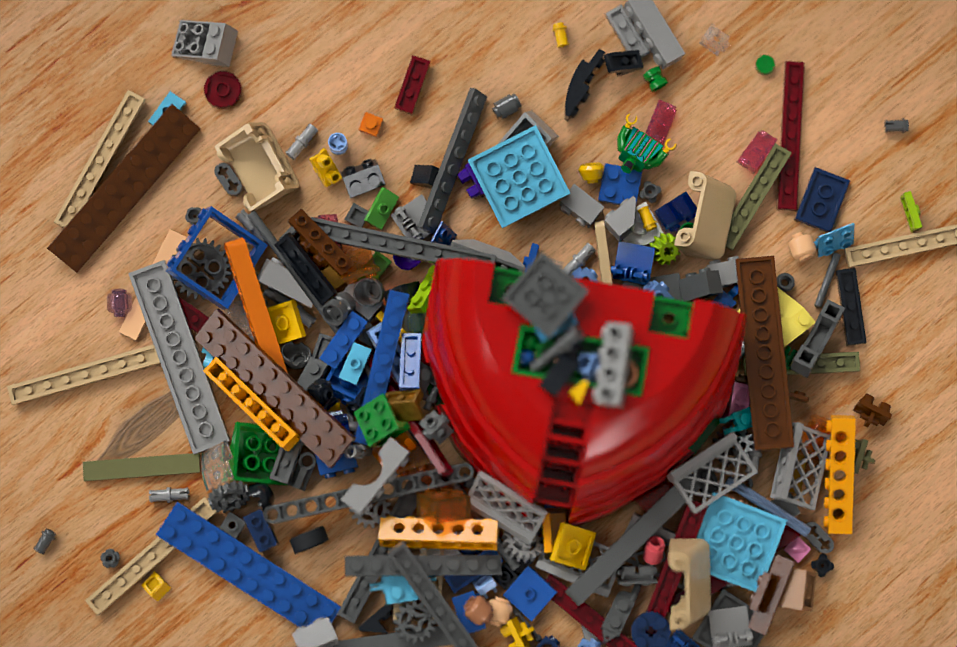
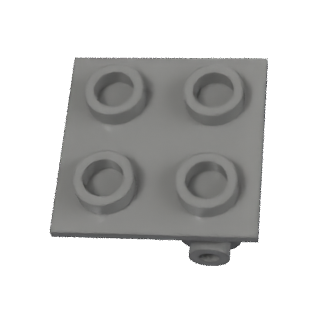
M422 194L405 206L398 207L395 210L396 212L391 214V217L405 237L422 240L430 235L417 227L427 202Z
M747 606L710 610L708 617L713 647L752 645L753 634L750 628H748Z

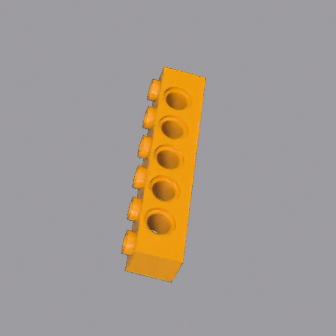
M217 357L203 370L283 449L289 452L300 440L298 438L299 435Z
M830 415V420H827L826 430L830 432V440H826V451H829V459L825 460V470H829L828 478H825V490H828V497H824V509H827V516H824L823 526L827 528L828 534H852L856 418L854 415ZM838 432L846 434L843 440L835 439ZM838 451H843L845 456L839 460L835 458V454ZM841 470L844 472V476L839 479L835 478V472ZM836 490L844 491V494L839 498L833 496ZM842 509L843 513L837 517L833 515L834 510Z
M387 516L386 518H380L378 540L380 547L393 548L403 541L408 548L498 550L499 527L498 520L490 518L483 520H474L472 518L458 520L451 517L444 519H435L433 517L418 519L412 516L405 518ZM399 529L404 530L402 533H396ZM417 530H424L420 534L415 533ZM437 530L443 531L441 534H435ZM456 531H462L459 535L454 534ZM476 531L483 532L480 535H474Z

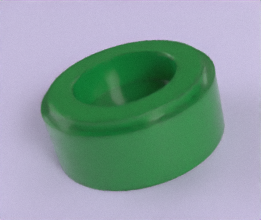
M769 55L760 56L755 63L757 72L762 75L770 74L775 67V61Z

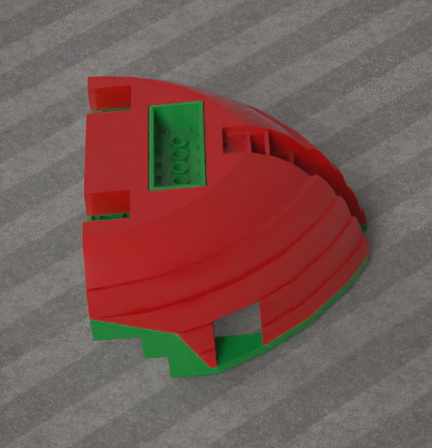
M441 258L436 260L422 336L421 362L432 369L433 378L439 391L436 398L438 401L435 406L433 405V408L438 415L443 413L450 421L448 425L454 432L449 436V439L456 452L467 464L472 466L473 472L476 475L480 471L484 472L516 492L530 504L539 503L569 509L567 524L577 527L609 516L661 486L668 479L666 476L685 464L696 454L720 424L719 419L724 417L741 356L747 320L745 313H740L714 302L697 299L693 302H686L654 296L655 292L573 277L589 291L572 311L578 322L576 326L581 329L585 336L584 340L577 342V344L583 345L581 351L591 355L592 353L599 355V349L603 347L604 341L601 338L602 328L606 327V322L631 324L634 332L630 360L634 362L638 371L637 380L625 390L623 408L597 405L595 400H593V390L597 388L598 384L595 381L592 383L588 382L578 406L569 395V392L584 381L581 379L582 375L575 372L555 398L539 387V384L553 365L549 364L540 373H535L530 365L523 367L521 365L520 351L528 350L521 346L522 338H525L527 334L536 338L537 344H540V339L533 325L504 302L502 298L506 294L505 288L508 285L513 286L524 272L494 267L495 263L476 259ZM665 314H671L674 317L672 324L664 323L663 316ZM568 329V330H566V331H564V332H562V333H560V334H558V335H556V336H554V337H552V338H550V339H548V340H550V341L556 343L558 337H559L560 335L563 336V335H564L565 333H567L570 329ZM533 347L532 352L535 353L537 349ZM430 384L427 388L429 395L434 387ZM498 491L501 496H505L504 493ZM504 501L506 506H511L508 501ZM515 501L517 506H522L520 503ZM521 512L523 517H528L526 512Z

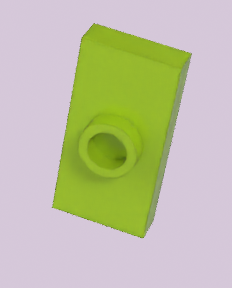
M911 191L905 192L900 197L910 230L912 232L918 231L922 228L919 218L920 209L915 204Z

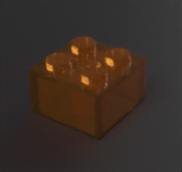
M441 487V490H424V492L417 493V516L436 524L471 519V496L464 494L461 490H453V487Z

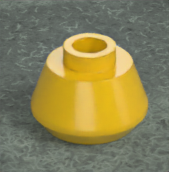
M600 162L581 164L578 170L582 179L587 180L588 184L598 183V179L602 178L604 166Z

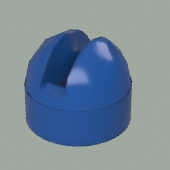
M520 351L522 367L529 366L535 360L532 351Z

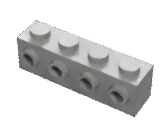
M627 0L623 6L624 12L634 23L635 31L642 36L645 47L653 54L655 63L663 70L681 60L685 52L653 0Z
M606 322V327L602 328L601 338L604 341L598 355L601 360L600 367H597L596 370L598 384L597 388L593 390V400L599 406L623 408L634 332L631 324Z

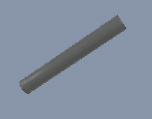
M833 253L814 306L821 308L835 273L841 256L838 253Z

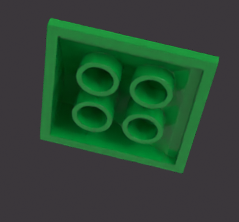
M235 422L226 463L225 482L231 483L236 481L238 483L242 481L243 484L265 483L267 485L288 486L287 484L270 479L280 445L258 424Z

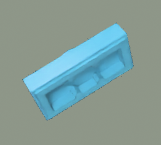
M170 91L148 122L153 125L170 104H173L181 111L186 102Z
M354 342L339 378L358 385L372 349Z

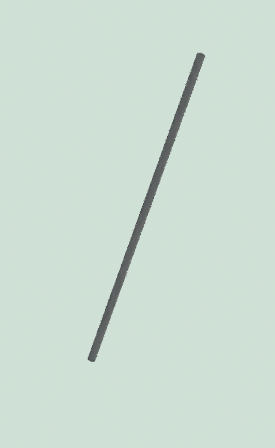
M256 211L251 212L247 217L280 261L285 263L286 269L321 314V309L325 304L321 305L275 247V244L278 242ZM328 324L335 334L341 327V325L332 326ZM367 363L363 372L369 378L371 368ZM409 429L408 432L411 434V436L414 438V440L425 453L424 449L414 436L413 432L411 431V429ZM441 475L446 482L451 479V475ZM460 483L449 485L463 504L468 496ZM465 506L474 520L486 519ZM498 536V552L512 571H514L520 564L515 557L510 558V552H504L506 546L501 545L503 541Z

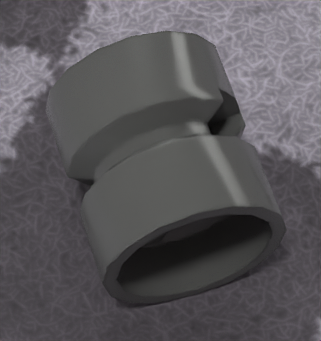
M338 292L322 307L321 315L328 324L338 326L349 316L351 311H355L356 302L349 293Z

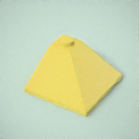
M778 287L783 344L786 347L816 322L803 306Z

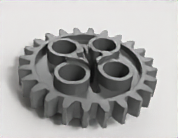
M197 238L196 243H192L176 270L182 273V267L190 266L192 272L185 276L195 283L197 279L205 278L207 284L203 288L210 293L215 292L217 295H219L218 288L225 289L222 283H229L225 276H231V272L226 271L231 267L230 264H226L228 258L224 257L226 254L225 250L219 251L221 248L220 244L214 247V240L207 244V238L203 240V243H200L199 238ZM201 251L205 257L202 260H197L194 258V253ZM187 258L192 259L199 267L204 265V271L213 276L214 280L208 278L202 271L198 273L197 267L187 261ZM216 263L220 269L217 272H211L208 268L209 265ZM179 280L174 285L175 288L182 287L180 293L187 291V297L194 294V300L200 295Z

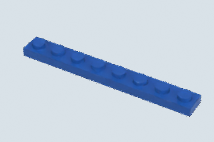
M389 290L362 406L379 395L386 394L409 298L407 293ZM358 424L354 442L368 445Z

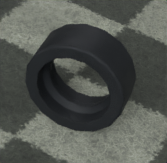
M320 526L293 537L289 541L294 553L298 554L327 542L329 538L324 526Z

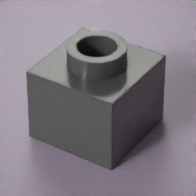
M229 512L219 528L237 539L245 528L246 523L234 513ZM232 521L236 523V527L234 529H231L229 527V524Z

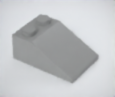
M533 111L524 112L498 144L535 125L547 148L559 136Z
M274 257L271 260L267 258L257 276L258 281L312 307V302L290 272L283 267L285 263Z

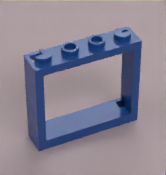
M210 206L200 211L197 216L199 218L198 222L189 228L187 232L189 236L186 241L182 240L178 245V253L168 261L166 272L222 310L229 308L238 294L235 279L232 280L222 298L219 299L176 270L204 224L210 217L239 238L243 237L245 242L253 246L250 257L254 267L268 245Z

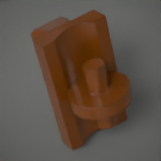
M868 393L857 402L853 411L861 414L860 418L865 420L864 426L867 428L870 424L884 426L891 419V405L885 402H881L878 407L873 405L872 403L875 398Z

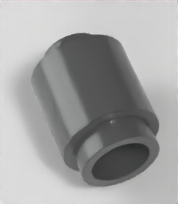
M508 94L493 103L494 107L492 110L497 118L505 119L517 112L518 108L522 107L515 94Z

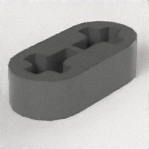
M218 164L214 169L217 179L230 196H239L243 191L240 180L228 164ZM221 168L224 170L228 169L226 171L229 176L227 179L223 175H218L221 173ZM232 181L234 185L238 184V190L236 192L234 190L229 191L231 186L228 182Z
M807 522L806 525L816 528L814 532L817 537L810 534L805 538L818 552L823 554L830 553L834 549V542L831 537L817 523ZM819 538L822 541L829 542L827 544L828 549H821L822 543L818 540Z

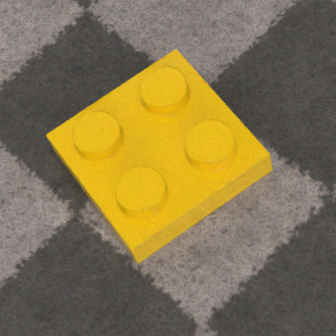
M295 299L267 308L279 345L306 336Z
M561 522L550 560L586 571L596 533Z

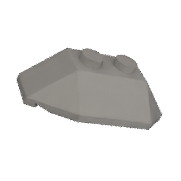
M475 239L452 240L451 246L496 255L495 267L524 271L525 266L508 251Z

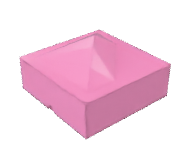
M797 538L783 550L796 563H799L811 548L801 538Z

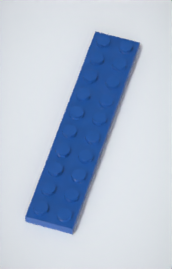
M179 502L175 504L156 533V536L298 627L312 625L316 619L322 617L324 619L328 617L332 623L341 608L337 603Z

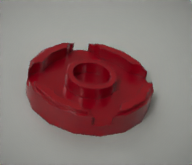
M218 71L207 78L204 84V94L212 106L219 109H227L239 101L242 94V86L239 79L233 73Z

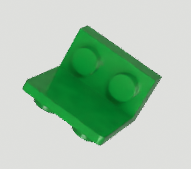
M385 394L379 395L354 412L369 447H382L390 437L394 440L411 429L408 422L396 419Z

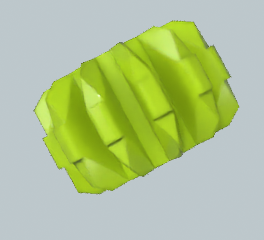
M660 233L659 238L654 236L655 242L650 243L651 247L656 248L654 261H657L660 265L664 263L670 265L671 260L676 261V255H681L678 251L679 249L674 245L676 236L674 237L671 233Z

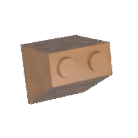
M792 569L778 607L812 612L816 573Z

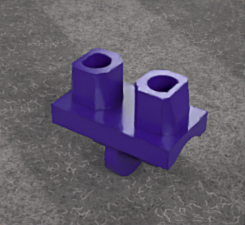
M468 163L464 165L465 169L458 173L457 176L462 184L472 180L474 185L466 189L471 199L477 198L480 195L483 198L485 194Z

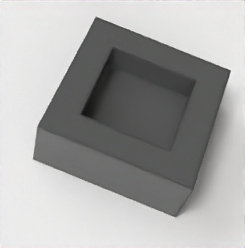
M353 203L344 220L354 226L363 227L366 222L364 219L369 211Z

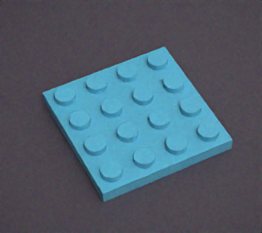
M536 125L468 159L502 229L571 194Z
M724 495L709 504L696 539H704L710 546V575L756 592L758 588L757 580L761 574L763 575L764 572H768L787 520Z

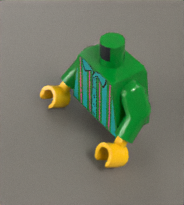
M629 113L625 118L626 124L622 126L617 137V150L620 152L618 158L623 162L621 166L622 171L630 174L633 169L637 172H642L644 169L650 170L660 166L669 155L668 152L676 149L677 144L675 143L672 148H669L667 145L671 141L670 138L666 140L665 148L662 149L663 145L634 126L631 129V125L637 122V116L635 121L631 123L628 121Z

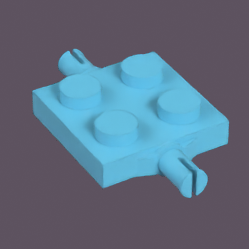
M382 576L381 582L369 584V587H374L370 588L371 592L383 591L386 605L420 600L404 576ZM436 577L430 578V580L436 581Z

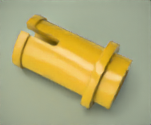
M564 22L556 23L552 28V31L555 32L558 48L569 45L565 30L567 26L564 25Z
M649 206L637 210L644 224L643 228L647 232L657 228V221L654 220Z

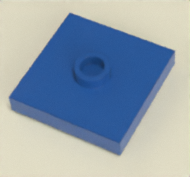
M527 566L503 596L530 621H533L558 591L534 569Z

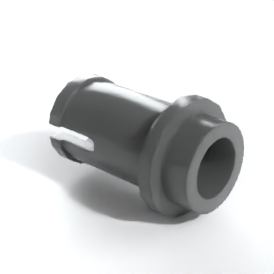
M902 118V120H885V132L902 131V133H905V131L909 130V121L905 120V118Z
M48 528L41 532L42 536L33 548L41 554H45L52 540L56 539V533Z

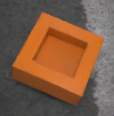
M365 112L359 131L377 138L383 118Z

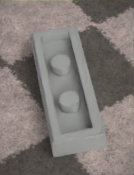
M622 4L605 13L607 20L626 51L639 50L641 58L650 53L645 47L640 34L635 31L631 19L626 16Z

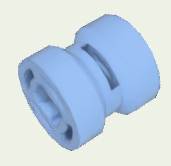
M333 133L329 137L328 145L333 154L342 155L347 151V139L342 133Z

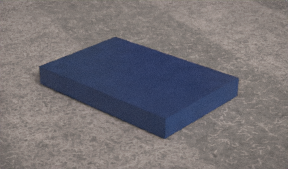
M814 167L794 220L826 233L831 232L850 180Z

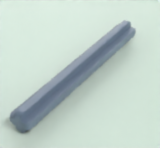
M732 476L728 477L725 484L731 486L734 478ZM743 483L732 489L764 511L786 519V525L806 537L810 533L811 528Z

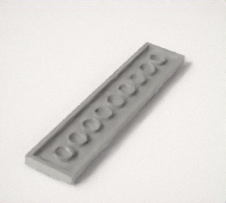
M166 260L128 274L192 452L196 454L231 440L208 376L203 372L205 368L203 367V362L171 275L166 272L168 269Z

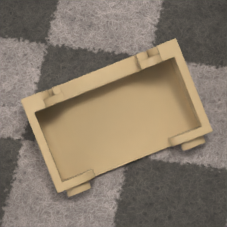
M248 122L214 146L217 150L218 158L221 161L231 162L247 192L244 196L243 204L249 212L259 210L293 192L300 186L271 129L263 122Z
M690 171L689 187L693 191L701 192L693 229H680L676 235L674 245L686 256L718 260L725 252L736 201V192L731 186L701 172Z
M670 539L669 564L673 570L685 572L686 595H681L679 603L671 605L670 629H684L710 612V546L704 539Z

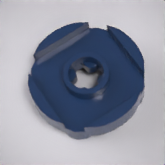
M646 611L640 614L632 623L631 635L637 647H665L670 639L671 629L669 622L660 613ZM649 626H653V630H657L653 636L645 633Z

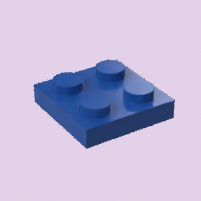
M605 163L598 201L620 205L625 199H630L634 196L637 202L642 172H637L633 169L630 174L622 171L621 166Z

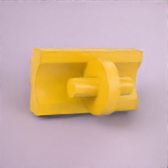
M325 148L309 159L313 165V170L318 174L325 187L335 184L342 178Z
M516 616L500 628L504 638L513 635L515 642L509 644V647H531L529 641L533 640L530 632L535 630L534 626L528 628L525 622L520 624Z

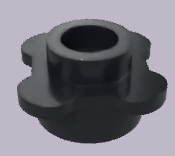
M820 554L816 561L811 562V567L818 572L819 577H825L827 572L834 569V564L827 559V555Z

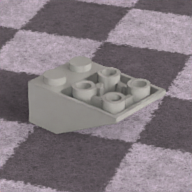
M180 20L171 56L214 66L230 67L238 31L226 23Z

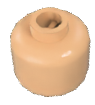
M803 232L794 234L792 236L793 239L788 243L792 257L800 262L814 257L816 246L811 235H803Z
M495 596V599L489 600L493 606V618L489 624L500 627L501 624H507V621H509L513 607L510 605V601Z

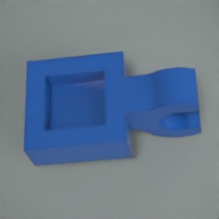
M738 284L728 293L723 290V293L718 294L712 302L732 309L736 304L733 298L738 294Z

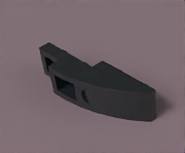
M600 48L589 63L582 59L572 76L565 100L564 119L566 121L570 117L574 118L580 110L577 107L581 102L585 103L590 96V93H588L590 86L587 84H590L595 76L593 72L596 68L600 69L605 63L604 55L606 52Z

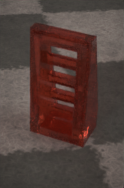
M668 482L635 500L636 506L643 513H646L673 486V483Z

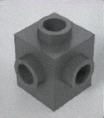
M434 410L420 422V425L424 428L423 434L429 440L434 438L439 444L454 432L448 425L450 422L443 413L438 415Z

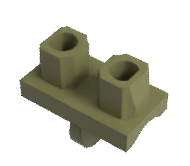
M855 440L854 475L859 473L862 461L861 468L866 470L869 463L875 464L876 460L871 458L873 451L867 450L864 456L868 440Z

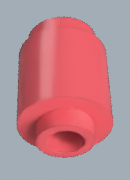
M652 536L646 541L643 559L648 564L657 565L662 561L665 544L661 537Z

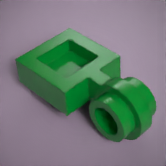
M526 334L525 338H522L521 346L531 351L533 347L536 348L534 357L538 358L555 343L546 340L542 343L540 341V344H537L536 338Z

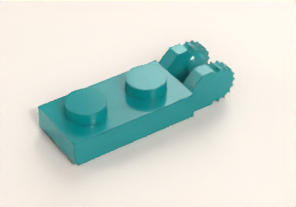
M750 407L719 419L720 424L732 420L735 426L725 429L723 431L724 435L752 427Z

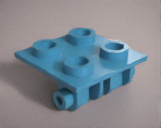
M851 223L818 236L816 241H814L816 249L818 248V257L831 255L834 251L848 248L854 244L855 224Z

